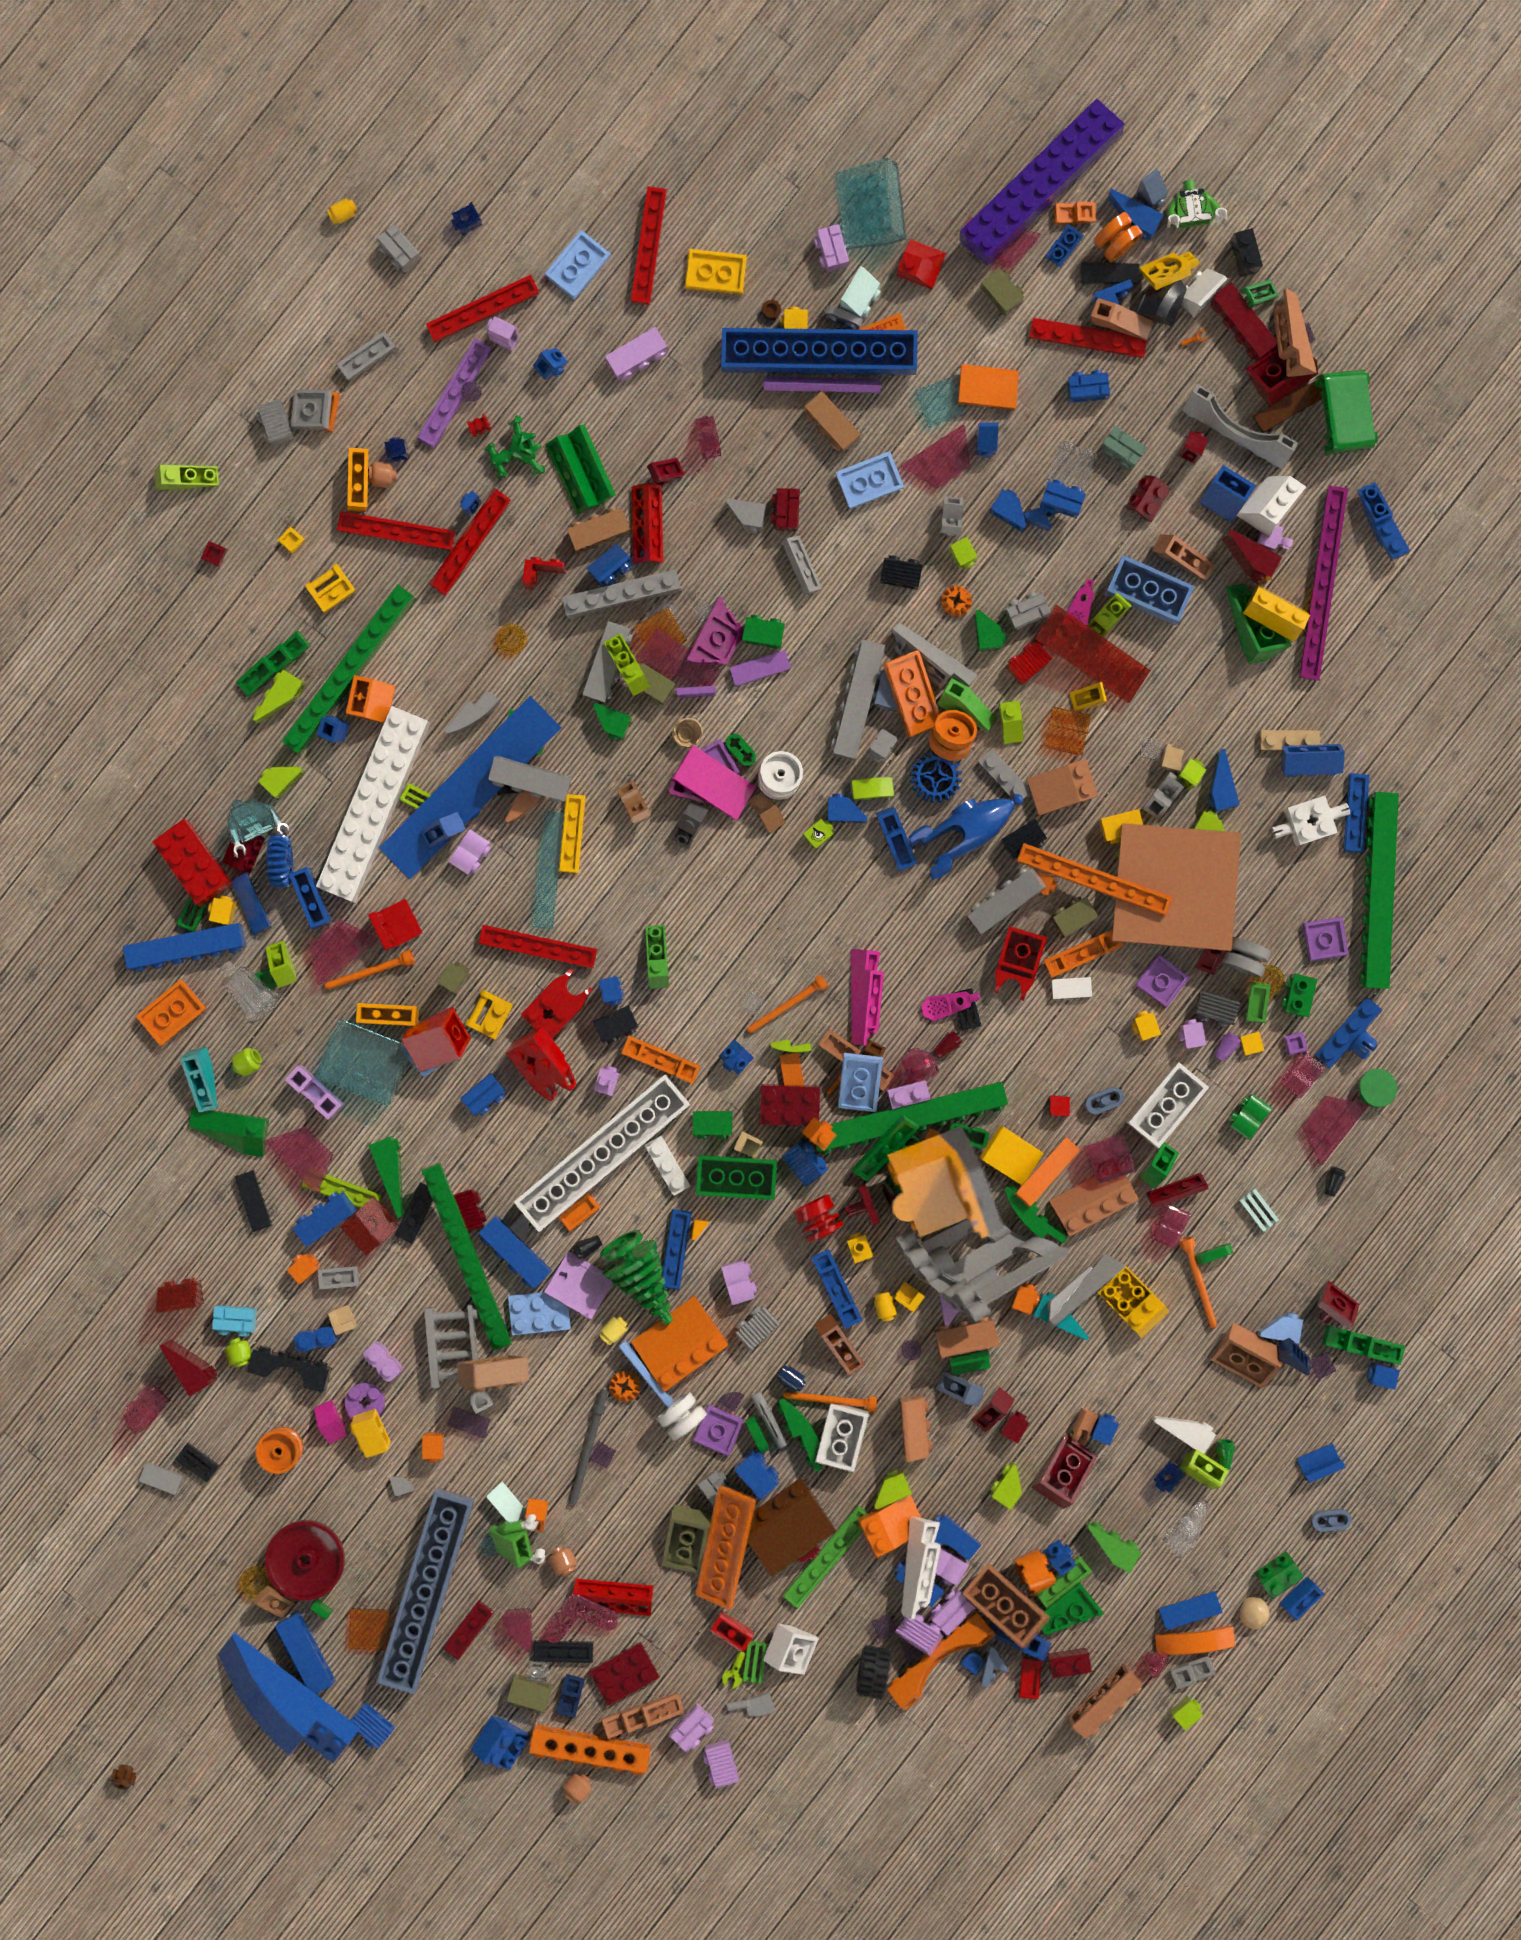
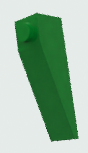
M393 1136L370 1144L369 1148L396 1216L400 1218L404 1216L401 1157L399 1152L401 1145L397 1138L394 1139Z

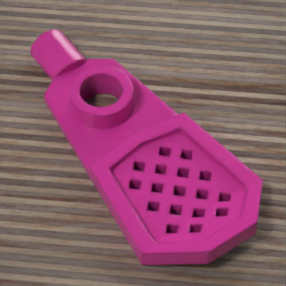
M1087 579L1084 587L1079 588L1062 622L1067 635L1078 637L1086 631L1094 592L1091 590L1094 583L1093 580ZM1083 596H1088L1086 601H1081Z
M959 992L929 996L921 1006L923 1016L932 1021L939 1020L970 1007L972 1002L980 1000L979 992L974 994ZM959 997L964 1001L962 1005L957 1003Z

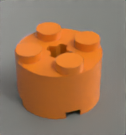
M1034 1549L1013 1560L1016 1563L1014 1566L1022 1584L1029 1587L1026 1591L1030 1596L1056 1583L1053 1573L1047 1570L1046 1565H1048V1561L1045 1555L1041 1554L1039 1550Z

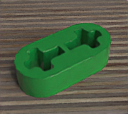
M738 734L728 736L726 746L743 766L750 767L754 765L756 754L746 741ZM732 738H733L734 740H737V739L740 740V741L738 742L739 746L741 747L740 750H738L737 747H735V746H733V747L730 746V745H731V741H730V740H731ZM742 751L747 755L752 754L751 762L743 761L744 755L741 753Z
M1226 1243L1200 1252L1195 1256L1198 1265L1228 1256L1234 1252L1231 1243Z
M755 1416L746 1419L745 1422L761 1454L770 1450L769 1444Z

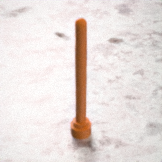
M410 949L406 950L398 958L328 981L324 984V988L329 990L399 965H406L407 967L414 965L413 954Z
M821 974L815 977L812 985L748 1026L746 1029L747 1033L752 1034L815 991H824L829 985Z
M1194 1237L1181 1239L1178 1242L1180 1248L1187 1254L1209 1326L1215 1329L1217 1322L1194 1253V1246L1196 1245Z
M787 1391L783 1393V1398L787 1400L864 1407L868 1412L876 1413L877 1397L875 1396L855 1399Z

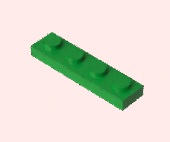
M902 1115L852 1167L853 1173L868 1182L889 1160L888 1155L897 1152L919 1129L918 1124Z

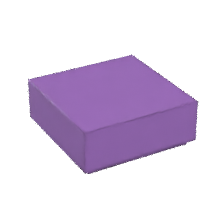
M1303 1032L1283 1037L1288 1056L1308 1051Z

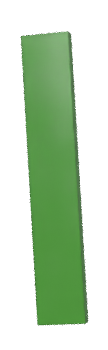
M857 1505L837 1529V1532L820 1549L819 1555L809 1562L782 1597L798 1609L861 1534L862 1530L857 1518L866 1515L868 1512Z

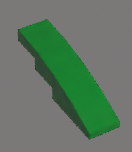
M296 631L283 644H279L266 657H262L236 683L250 697L275 678L278 672L281 673L282 670L292 664L311 645L300 631Z
M1326 1325L1322 1344L1399 1365H1401L1405 1346L1329 1325Z

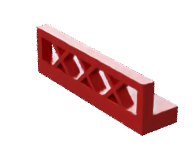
M648 482L632 486L634 564L645 562L663 563L662 485ZM643 489V497L640 500L639 490ZM643 509V517L640 519L639 512ZM643 528L644 535L642 538H640L639 532ZM643 547L644 557L640 558V550Z
M575 1578L572 1609L651 1616L654 1586ZM577 1600H585L587 1602H577ZM638 1606H647V1608H639Z

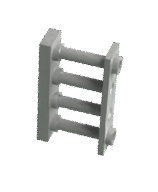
M474 1303L468 1304V1310L438 1313V1311H435V1307L424 1309L431 1388H439L444 1380L458 1379L457 1371L444 1372L440 1370V1362L443 1360L479 1359L475 1320L478 1319V1312L474 1308ZM469 1318L470 1330L443 1333L437 1331L436 1323H439V1321ZM471 1339V1350L451 1352L438 1350V1343L442 1340Z

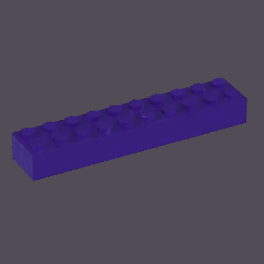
M1096 98L960 230L959 241L988 266L1123 135L1125 123Z

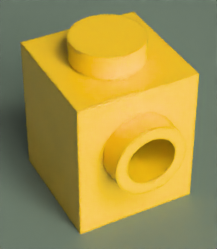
M799 307L784 309V316H780V328L808 329V310L800 309Z
M220 895V899L214 898L208 908V913H210L209 921L226 925L232 924L237 903L231 902L232 898Z
M1145 1010L1136 1013L1137 1017L1132 1019L1131 1027L1135 1035L1138 1034L1140 1041L1161 1035L1153 1012L1148 1013Z
M856 1232L849 1235L850 1239H847V1243L854 1263L873 1257L865 1233Z

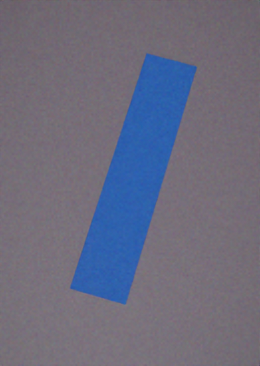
M529 696L379 847L380 850L410 880L450 840L448 839L429 848L421 830L455 812H458L465 825L502 788L493 785V781L488 780L494 757L500 756L526 764L561 729L559 724Z

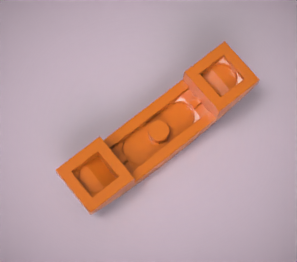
M1110 930L1049 957L1044 962L1053 978L1124 945L1122 942L1112 941L1113 930Z
M630 1035L621 1052L626 1056L694 1084L701 1067L698 1064Z
M1233 1626L1215 1627L1213 1630L1177 1634L1174 1632L1154 1634L1157 1655L1204 1653L1235 1647Z

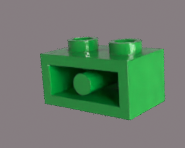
M751 615V618L746 617L742 642L781 649L785 623H781L782 620L770 618V621L762 620V617L757 615Z
M1291 974L1290 977H1287L1285 983L1287 993L1281 1001L1282 1012L1309 1017L1318 979L1299 974Z
M693 1111V1135H697V1139H709V1135H717V1139H728V1135H732L733 1111Z

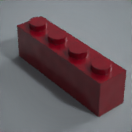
M1232 282L1210 300L1212 310L1216 314H1220L1223 318V324L1226 328L1233 331L1236 341L1244 345L1247 349V355L1252 360H1259L1278 346L1277 340L1254 310L1249 308L1247 301Z

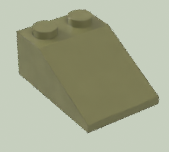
M674 1505L662 1566L700 1575L713 1513Z

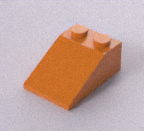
M911 1495L857 1518L867 1543L876 1558L907 1542L910 1517L921 1518Z

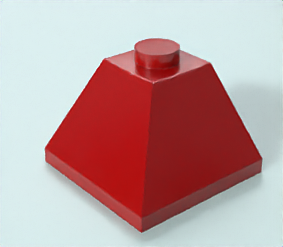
M910 239L899 264L897 276L933 290L947 253Z

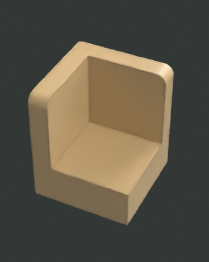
M1166 744L1159 768L1179 773L1183 765L1181 761L1184 750L1171 747V744Z
M742 1131L734 1146V1150L755 1158L763 1141Z
M349 1305L328 1313L335 1335L357 1327Z

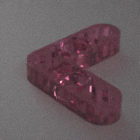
M571 1595L546 1626V1639L552 1643L561 1641L578 1618L601 1629L613 1630L618 1625L617 1614L580 1595ZM590 1610L597 1611L595 1615L587 1614V1612ZM563 1616H568L570 1618L568 1621L565 1622L560 1620V1618Z

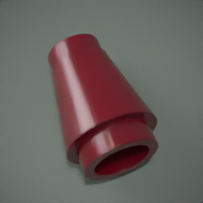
M952 1030L950 1033H946L933 1050L942 1058L961 1047L960 1044L963 1041Z

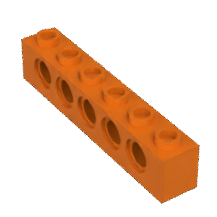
M535 1724L529 1753L539 1758L549 1756L553 1757L556 1761H564L566 1759L572 1760V1763L578 1765L589 1763L595 1768L606 1766L611 1767L614 1771L629 1770L632 1774L642 1775V1773L647 1772L651 1745L616 1738L607 1739L605 1736ZM548 1740L555 1741L556 1746L554 1748H550L547 1746L546 1742ZM571 1743L575 1745L576 1749L569 1751L565 1746ZM592 1747L595 1753L592 1755L587 1754L585 1749ZM610 1750L614 1752L615 1756L608 1758L604 1753ZM631 1754L634 1756V1760L626 1761L624 1755Z

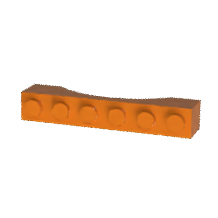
M979 1613L971 1614L965 1620L966 1623L964 1625L956 1627L950 1633L951 1636L939 1642L931 1657L926 1654L922 1655L919 1663L909 1666L901 1678L897 1677L890 1683V1687L887 1690L901 1709L906 1711L921 1699L923 1687L928 1676L941 1660L961 1649L982 1647L996 1635L982 1615Z

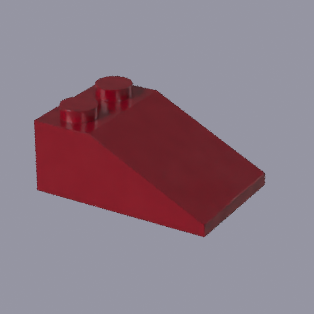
M1232 529L1222 539L1245 574L1251 577L1250 580L1252 582L1264 585L1271 579L1282 556Z
M172 1339L159 1345L189 1397L218 1380L216 1377L218 1375L217 1371L212 1365L210 1366L208 1362Z
M1065 1434L1039 1471L1031 1488L1060 1508L1065 1509L1073 1505L1098 1456L1080 1443L1073 1442L1071 1437Z

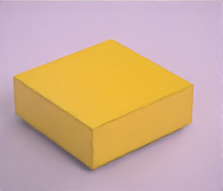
M290 526L277 541L291 554H294L306 540Z
M1260 1032L1239 1037L1244 1056L1264 1051Z

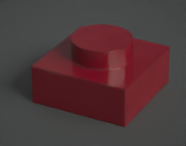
M208 541L201 559L220 567L228 550Z

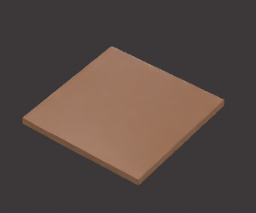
M1122 823L1117 877L1173 898L1166 916L1116 898L1112 941L1232 951L1241 833Z

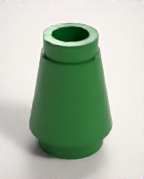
M1219 1439L1218 1444H1216L1218 1464L1229 1470L1231 1469L1236 1446L1233 1440Z

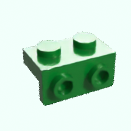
M988 1349L948 1356L952 1375L991 1367Z
M1288 1552L1282 1553L1254 1573L1271 1599L1304 1578Z

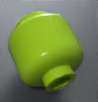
M244 1048L232 1057L231 1066L236 1074L247 1077L260 1068L262 1058L257 1050Z
M240 1337L228 1341L229 1345L224 1348L228 1364L235 1366V1368L249 1364L252 1355L249 1342L247 1340L241 1341Z

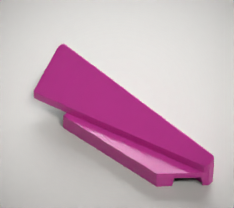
M851 949L852 1044L866 1046L867 1038L870 1035H875L879 1030L884 971H877L880 951Z

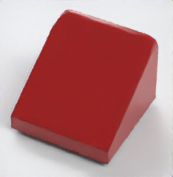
M1050 1095L1049 1115L1069 1117L1070 1097Z

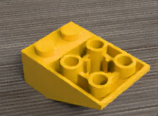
M1126 1265L1097 1292L1141 1339L1170 1312Z

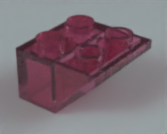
M1122 1133L1083 1145L1098 1184L1136 1171L1124 1134Z

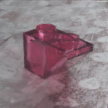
M703 416L699 419H694L702 459L722 456L714 416Z

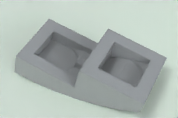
M1206 1654L1171 1669V1674L1177 1688L1181 1689L1196 1684L1198 1680L1215 1675L1216 1671L1209 1654Z

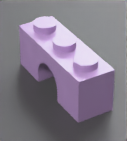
M298 1065L285 1079L298 1093L306 1096L314 1104V1107L328 1120L333 1119L345 1106L303 1065Z

